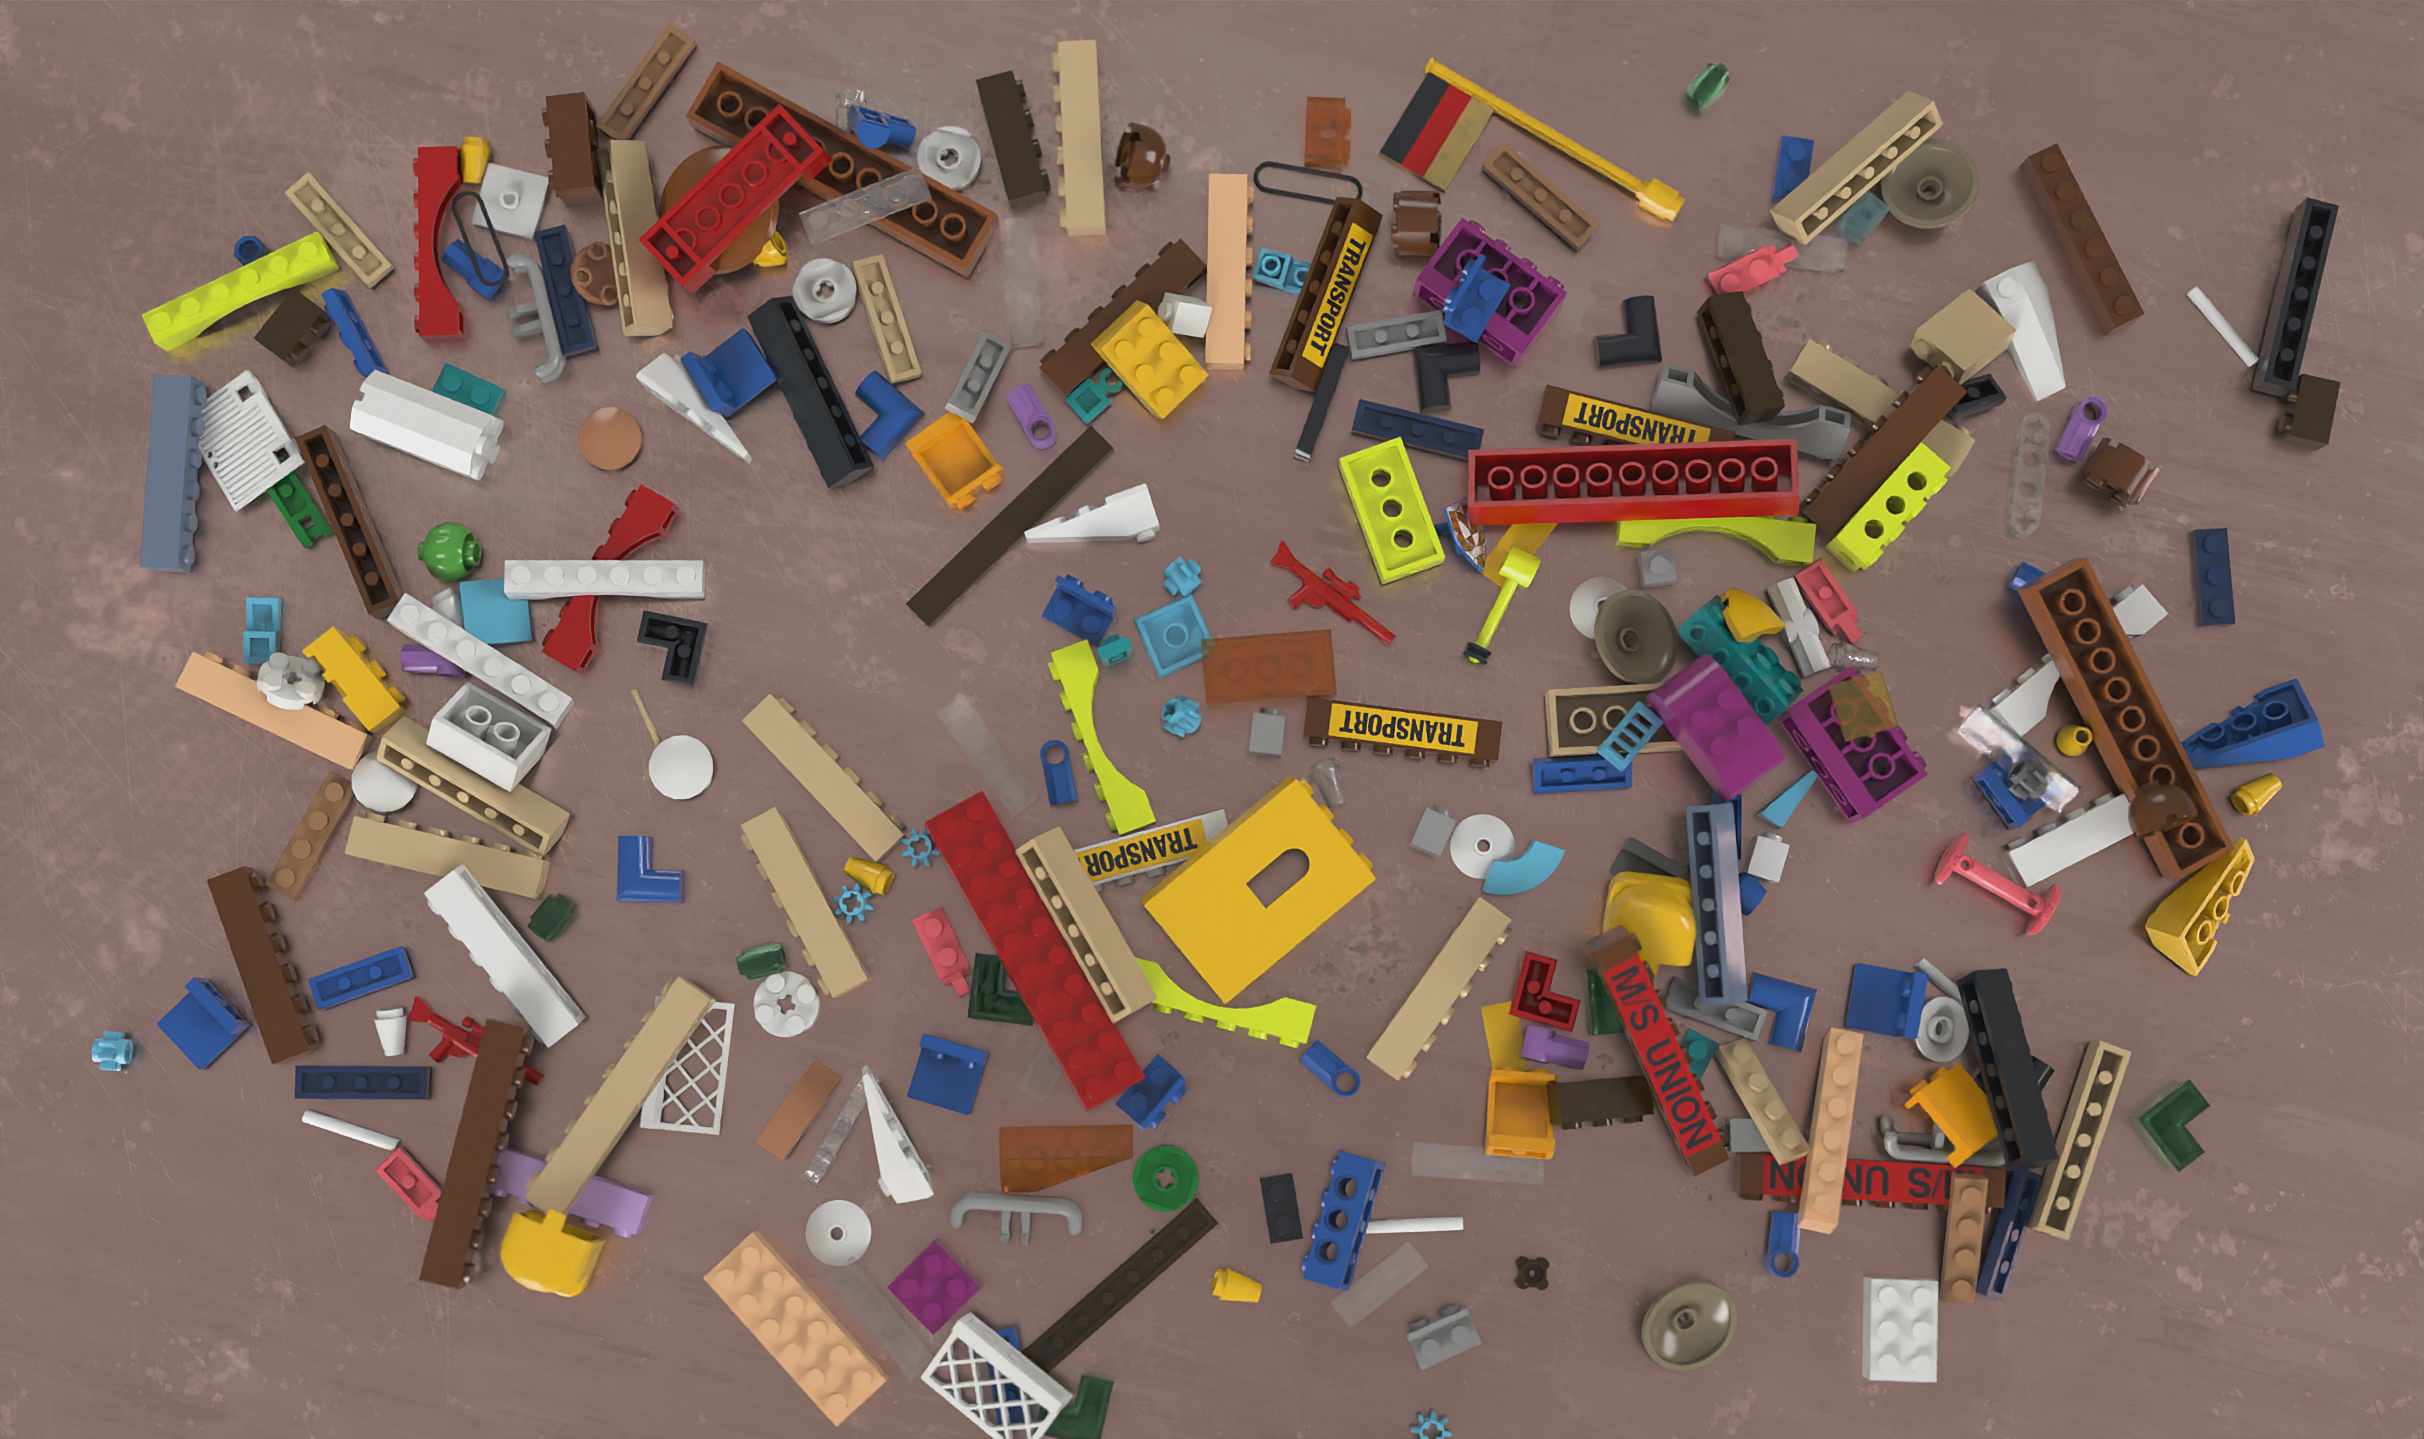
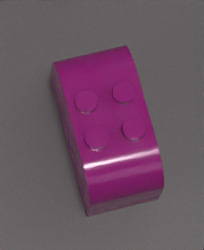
M1703 654L1645 697L1723 804L1733 799L1785 760L1783 752L1771 732L1722 667L1707 654Z

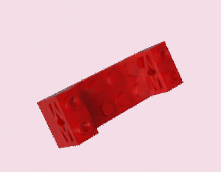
M778 104L638 240L682 287L695 293L717 272L711 263L801 176H804L810 182L833 159Z

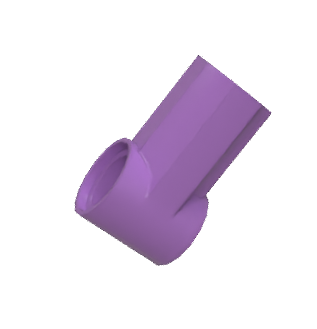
M1030 383L1012 390L1006 396V400L1026 432L1031 444L1038 449H1048L1053 446L1057 440L1056 428ZM1039 426L1049 427L1048 435L1043 438H1036L1033 436V433Z
M2092 396L2075 404L2072 408L2071 418L2055 451L2069 460L2082 462L2100 424L2107 417L2108 406L2104 400ZM2085 405H2090L2094 408L2096 416L2093 421L2088 420L2084 416L2083 409Z
M403 644L400 656L403 672L437 673L438 676L466 677L467 671L421 644Z
M1527 1025L1520 1057L1540 1063L1549 1064L1551 1062L1564 1067L1583 1070L1587 1061L1590 1043L1557 1035L1553 1030Z

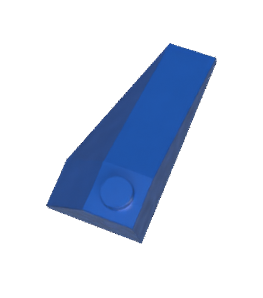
M2296 678L2261 691L2256 695L2257 700L2242 708L2239 705L2231 711L2232 716L2221 723H2211L2181 742L2193 768L2294 758L2325 747L2318 718L2298 679Z

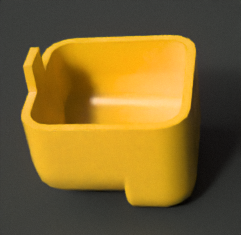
M1631 871L1619 872L1612 878L1609 885L1602 931L1605 933L1622 925L1628 933L1634 932L1642 946V950L1638 952L1642 962L1646 960L1649 963L1655 976L1654 979L1657 977L1659 964L1672 966H1687L1691 964L1696 937L1692 887L1687 880L1679 877Z
M524 1209L514 1211L502 1241L500 1256L507 1273L525 1287L545 1293L554 1292L561 1296L572 1297L579 1295L587 1287L605 1239L565 1223L567 1215L549 1209L545 1215L537 1211Z

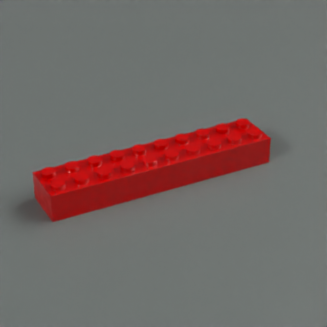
M1797 439L1468 450V511L1470 525L1798 515L1799 475Z
M983 790L926 821L924 826L1085 1112L1146 1078L1117 1026L1109 1018L1016 855V849Z

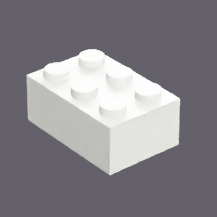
M467 681L433 717L426 744L511 792L544 755L551 728Z
M1864 1276L1863 1377L1869 1380L1937 1382L1938 1281L1928 1278Z

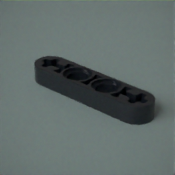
M1336 342L1333 346L1293 457L1296 460L1309 464L1350 351L1348 346Z

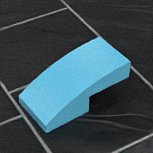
M246 597L247 630L243 631L244 663L263 664L269 660L273 653L280 651L282 597Z

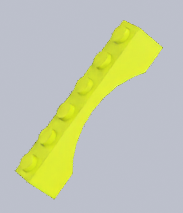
M316 231L142 314V318L154 343L165 351H169L196 338L217 320L252 301L280 290L311 283L341 268L328 241Z
M1776 516L1617 522L1615 545L1647 549L1658 541L1675 534L1690 531H1716L1730 534L1749 542L1764 552L1775 564L1807 567L1813 562L1816 524L1808 523V519L1803 517H1789L1788 521L1776 520Z
M1086 639L1051 652L1053 661L1049 662L1048 666L1054 681L1061 679L1065 691L1060 692L1059 695L1065 711L1072 709L1076 721L1070 724L1076 740L1080 741L1083 739L1086 745L1087 752L1082 753L1088 772L1095 769L1099 782L1093 785L1099 801L1106 800L1110 812L1106 813L1105 817L1111 832L1118 830L1120 837L1157 824L1145 791L1132 784L1114 768L1097 740L1093 725L1092 704L1099 669L1088 640Z
M1135 957L1158 997L1150 1002L1154 1003L1152 1010L1170 1015L1173 1009L1186 1012L1185 1019L1203 1023L1205 1017L1217 1020L1216 1027L1234 1032L1236 1026L1249 1029V1036L1267 1040V1036L1270 1034L1281 1037L1279 1044L1297 1049L1299 1043L1307 1044L1316 1005L1284 997L1270 1004L1254 1008L1232 1009L1214 1006L1198 1000L1180 989L1165 974L1158 963Z

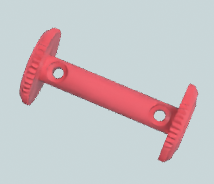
M1966 833L1957 835L1940 859L1934 875L1936 883L1943 884L1952 871H1955L2031 914L2026 934L2030 936L2038 934L2048 923L2060 901V887L2054 884L2045 892L2042 898L1963 854L1968 844L1969 835ZM1962 862L1966 864V868L1962 867ZM2029 901H2032L2034 903V906H2031L2029 904Z

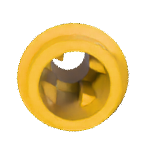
M463 137V144H459L463 182L482 185V179L484 178L492 150L489 147V140L477 137Z
M2076 724L2064 726L2057 735L2059 749L2068 756L2081 755L2092 741L2091 731L2086 727ZM2077 734L2080 737V742H2078L2076 739Z
M2268 773L2239 786L2231 796L2232 803L2242 815H2256L2277 791L2282 788L2281 781L2275 774Z
M854 856L849 858L844 868V874L848 875L873 895L879 893L884 896L892 886L895 872L889 870L888 865Z
M1227 1267L1225 1270L1217 1269L1211 1287V1294L1218 1296L1219 1300L1252 1301L1256 1303L1262 1291V1283H1258Z

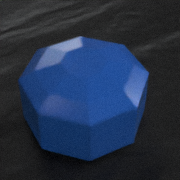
M243 236L234 244V257L243 266L268 254V247L256 236Z

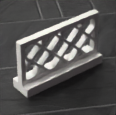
M655 996V1008L663 999L662 996ZM713 1003L709 1011L713 1008L727 1010L725 1024L714 1032L707 1022L702 1019L701 1022L712 1035L697 1047L688 1039L687 1042L693 1050L679 1061L676 1059L673 1061L675 1064L665 1072L642 1106L640 1128L719 1135L735 1004ZM725 1029L722 1042L717 1035ZM715 1038L722 1047V1056L710 1065L699 1049ZM696 1052L707 1068L694 1079H691L680 1064ZM721 1062L720 1073L718 1075L717 1072L713 1069V1067H715L718 1063ZM678 1067L689 1083L673 1094L665 1084L666 1075ZM708 1071H711L718 1079V1089L706 1098L695 1082ZM692 1085L703 1098V1101L687 1112L676 1097ZM664 1089L671 1096L665 1102H663ZM715 1095H717L716 1106L714 1108V1106L710 1103L709 1100L712 1099ZM672 1100L676 1102L685 1114L676 1123L660 1122L662 1108ZM705 1103L715 1113L713 1127L699 1126L691 1117ZM688 1118L693 1125H684L680 1123H682L685 1119Z
M968 1313L959 1319L952 1328L953 1332L925 1370L921 1379L992 1438L1013 1439L1012 1430L1026 1428L1028 1439H1041L1073 1395L974 1314ZM958 1338L968 1345L970 1357L955 1358L953 1345ZM948 1354V1360H943ZM988 1361L994 1366L995 1378L981 1380L978 1362ZM971 1363L974 1380L959 1382L957 1364ZM938 1366H950L952 1383H942L933 1375ZM1013 1382L1020 1388L1021 1399L1007 1401L1004 1383ZM997 1384L999 1402L985 1403L982 1385ZM975 1386L978 1404L966 1403L962 1399L960 1387ZM1039 1403L1050 1412L1044 1421L1032 1422L1030 1404ZM1022 1405L1025 1423L1011 1424L1008 1406ZM1001 1407L1003 1425H993L989 1422L986 1409ZM1039 1427L1036 1433L1034 1434V1428Z

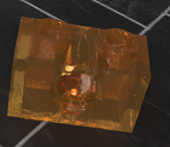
M1307 97L1305 168L1342 169L1344 159H1350V140L1344 139L1345 128H1351V109L1345 108L1346 98ZM1325 127H1330L1336 131L1337 135L1331 139H1326L1319 132Z

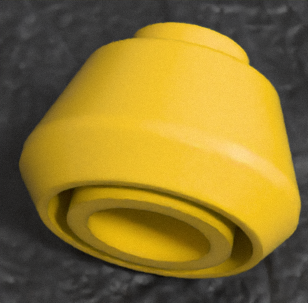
M776 229L771 239L764 245L762 252L752 261L755 265L771 267L785 263L788 249L784 239Z

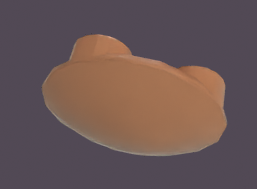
M593 242L574 257L571 266V280L577 292L587 301L596 305H613L618 303L619 300L611 246L602 242Z
M614 407L597 409L589 414L581 424L577 438L579 450L586 461L597 468L610 472L616 471L618 468H622L630 463L643 444L640 426L634 417L623 409Z

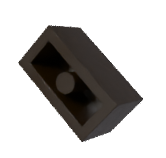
M293 288L254 339L293 368L296 363L302 362L307 357L310 351L309 346L316 337L320 338L329 328L331 318L322 308Z
M2307 374L2299 375L2296 390L2284 396L2288 404L2286 412L2281 415L2278 430L2282 432L2280 442L2316 450L2328 445L2341 382Z

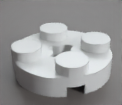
M943 126L922 140L917 153V162L923 174L957 191L967 189L977 178L981 169L982 156L977 142L966 130L955 126ZM949 151H952L958 161L951 166H946L941 157L947 156Z
M820 258L805 264L799 271V275L793 285V297L799 310L814 323L829 324L838 322L854 310L857 304L858 287L852 272L848 267L833 261V259ZM826 283L828 287H834V291L830 293L831 297L827 299L823 296H817V292L821 290L820 285Z
M278 652L273 653L269 660L260 667L257 689L259 693L262 690L267 695L266 700L272 705L284 709L298 710L303 709L306 703L313 701L314 705L320 701L324 691L325 678L322 676L321 667L315 660L287 656L284 653ZM287 681H293L294 684H288Z
M794 972L772 974L760 984L755 993L753 1002L755 1018L767 1032L775 1036L792 1037L799 1035L812 1027L817 1020L820 1011V999L817 990L811 981L801 974ZM787 995L792 996L791 1002L796 1004L794 1010H788L784 1014L781 1012L782 1007L778 1005L779 999H785Z

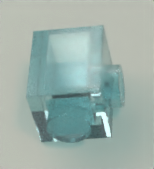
M1867 191L1854 202L1836 226L1841 229L1840 233L1846 240L1862 245L1891 208L1870 191Z

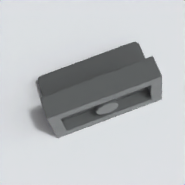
M1629 837L1626 839L1609 873L1615 876L1619 872L1631 871L1683 879L1688 868L1633 837Z

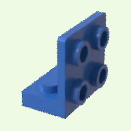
M1482 254L1479 255L1476 262L1472 259L1468 261L1458 282L1461 287L1459 289L1452 288L1442 309V312L1446 314L1443 324L1476 343L1510 288L1508 283L1482 269L1486 256Z
M744 328L740 329L706 356H700L689 351L680 358L711 409L728 417L777 380V376L748 330Z
M1069 574L1065 578L1057 575L1055 579L1057 588L1041 617L1082 640L1087 639L1089 644L1099 648L1101 641L1104 639L1117 615L1114 603H1112L1113 599L1098 590H1095L1094 594L1088 592L1083 587L1084 583Z
M2025 740L1972 776L2010 830L2021 827L2030 820L2029 817L2063 793L2062 788L2050 772L2045 776L2049 781L2047 790L2035 800L2029 797L2026 800L2022 797L2017 798L2008 789L2013 783L2008 778V774L2019 761L2026 760L2028 763L2031 760L2039 761L2045 767Z
M1857 963L1855 965L1845 1022L1846 1027L1905 1039H1918L1928 974L1916 971L1905 972Z
M194 977L184 986L189 993L158 1021L157 1025L199 1070H203L244 1032L250 1024L206 978Z
M923 1033L919 1045L922 1049L907 1094L908 1097L969 1115L989 1052Z
M1159 1054L1144 1069L1143 1074L1146 1078L1129 1087L1115 1103L1139 1124L1143 1131L1148 1126L1154 1130L1166 1116V1113L1162 1110L1169 1101L1176 1104L1188 1090L1183 1085L1188 1079Z

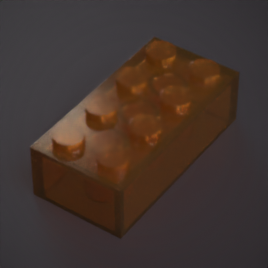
M1331 629L1201 639L1200 650L1205 708L1308 700V697L1326 699L1334 698L1337 694Z

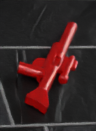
M1284 541L1280 542L1278 551L1271 559L1270 564L1289 569L1304 581L1302 587L1287 599L1292 608L1296 609L1304 601L1316 608L1327 604L1347 621L1351 622L1352 619L1357 621L1388 646L1392 643L1396 635L1351 602L1353 597L1358 600L1362 597L1358 593L1360 588L1351 581L1345 583L1334 574V571L1326 568L1322 575L1327 580L1332 581L1329 585L1296 560Z
M414 997L413 1007L407 1020L410 1022L427 1023L443 1033L441 1037L443 1040L429 1054L436 1063H439L447 1053L456 1058L466 1057L469 1053L477 1058L484 1031L483 1026L474 1022V1019L466 1016L462 1021V1025L473 1029L469 1033L438 1014L433 1013L420 997ZM523 1063L522 1068L526 1069L525 1080L539 1086L544 1075Z

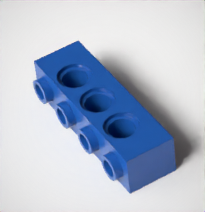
M1340 1150L1339 1156L1335 1157L1331 1166V1175L1333 1177L1330 1188H1327L1322 1196L1321 1206L1324 1208L1321 1218L1316 1221L1312 1230L1314 1242L1311 1252H1308L1303 1260L1302 1269L1305 1271L1303 1279L1336 1290L1349 1292L1386 1164ZM1350 1180H1354L1357 1189L1354 1195L1349 1197L1346 1194V1185ZM1344 1211L1347 1216V1223L1343 1228L1339 1229L1336 1224V1218L1339 1213ZM1334 1243L1337 1246L1338 1253L1336 1258L1330 1261L1327 1257V1249Z

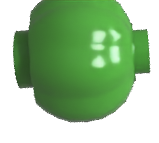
M443 522L433 527L427 533L425 541L419 542L417 554L419 560L424 561L428 572L435 579L442 582H457L468 576L473 571L474 566L479 565L481 545L478 540H475L472 532L459 522Z

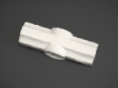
M1794 578L1780 581L1766 588L1777 616L1785 624V627L1780 631L1781 637L1785 644L1791 647L1803 678L1830 668L1829 660L1818 637L1819 627L1812 611L1809 608L1806 609Z

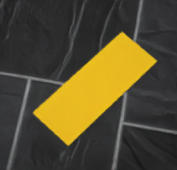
M1558 523L1512 524L1486 557L1485 568L1481 573L1502 589L1506 579L1499 575L1498 571L1511 545L1534 555Z
M1512 1001L1481 1006L1492 1068L1497 1070L1499 1066H1512L1517 1071L1530 1072L1528 1060L1520 1057L1524 1041L1519 1017L1509 1015Z

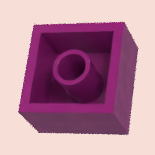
M937 1238L887 1289L934 1335L983 1284Z

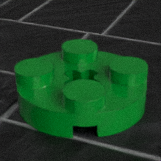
M1162 1145L1148 1150L1139 1158L1133 1171V1185L1136 1194L1147 1207L1160 1212H1170L1183 1207L1193 1198L1198 1186V1172L1195 1162L1184 1150L1175 1146ZM1165 1169L1171 1170V1176L1175 1178V1183H1168L1166 1188H1162L1160 1186L1161 1181L1156 1179L1157 1173H1163Z

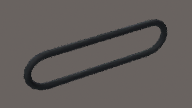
M1272 161L1261 163L1253 174L1256 186L1268 193L1329 204L1335 203L1333 199L1263 186L1258 180V174L1262 168L1273 166L1350 180L1358 187L1356 198L1361 200L1363 195V187L1360 181L1355 177Z
M463 191L453 199V214L479 280L486 286H498L508 278L509 267L506 264L505 256L483 199L474 191ZM464 196H473L479 202L504 267V274L497 281H487L480 271L456 207L459 199Z

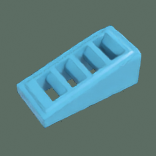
M1638 701L1596 751L1622 772L1664 721ZM1637 712L1652 724L1649 729L1634 718ZM1629 722L1644 734L1641 739L1626 727ZM1621 732L1636 744L1633 748L1618 737ZM1613 741L1628 753L1625 758L1610 746Z
M1813 770L1804 774L1758 811L1756 816L1775 830L1782 828L1817 779L1818 774Z

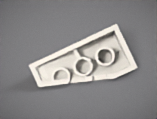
M663 353L638 372L635 377L647 391L748 464L751 462L752 457L723 416L711 409L681 361L680 356L675 354L671 358L666 353Z
M1146 483L1106 497V502L1102 507L1098 508L1096 505H1087L1078 509L1073 514V519L1068 520L1066 516L1059 517L1024 533L1028 543L1130 541L1136 539L1137 542H1143L1155 537V532L1159 531L1160 527Z
M868 1065L861 1067L881 1178L878 1179L881 1189L887 1197L892 1195L897 1204L924 1199L934 1195L931 1177Z

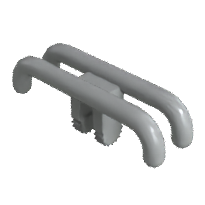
M513 254L507 257L506 264L516 274L529 273L535 301L506 309V317L508 319H518L524 316L539 314L540 319L511 328V337L520 338L541 332L544 333L549 356L545 363L534 368L533 373L542 383H548L557 379L564 372L566 356L563 352L544 272L532 257L524 254Z
M1885 1115L1882 1117L1880 1125L1881 1132L1884 1135V1147L1890 1156L1902 1161L1951 1164L1947 1157L1957 1148L1944 1135V1132L1935 1121L1932 1134L1912 1133L1895 1130L1892 1116ZM1997 1137L1981 1150L1988 1151L2000 1148L1999 1138ZM1899 1145L1931 1147L1932 1150L1903 1148ZM2002 1150L1993 1154L1975 1153L1960 1165L1995 1167L2005 1164Z
M981 1192L967 1193L960 1197L951 1209L949 1224L954 1228H958L964 1221L965 1212L970 1209L1002 1211L1001 1244H1008L1010 1240L1012 1211L1021 1212V1245H1029L1031 1213L1063 1215L1068 1221V1231L1072 1235L1079 1234L1083 1225L1080 1209L1074 1202L1066 1198Z

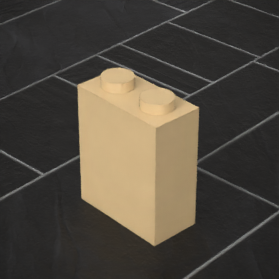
M1969 288L1917 328L1909 347L1914 350L1920 359L1925 360L1931 367L1938 365L1961 385L2009 347L2016 329Z

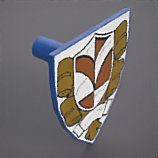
M1467 496L1444 508L1443 511L1447 521L1435 524L1434 528L1438 537L1450 534L1456 554H1464L1473 566L1483 572L1486 561L1484 525H1470Z

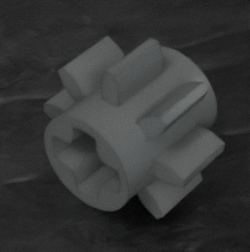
M2021 760L2012 767L2008 774V778L2013 782L2008 789L2017 798L2022 797L2026 800L2029 797L2035 800L2049 786V781L2045 778L2049 770L2039 761L2031 760L2028 763L2026 760Z

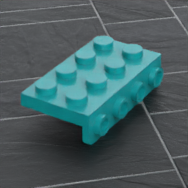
M1716 595L1679 627V635L1699 657L1707 654L1722 667L1766 726L1785 711L1804 691L1801 687V682L1793 672L1786 671L1779 663L1778 655L1770 647H1765L1758 639H1755L1753 642H1737L1722 613L1729 604V601L1725 600L1722 603L1721 598Z

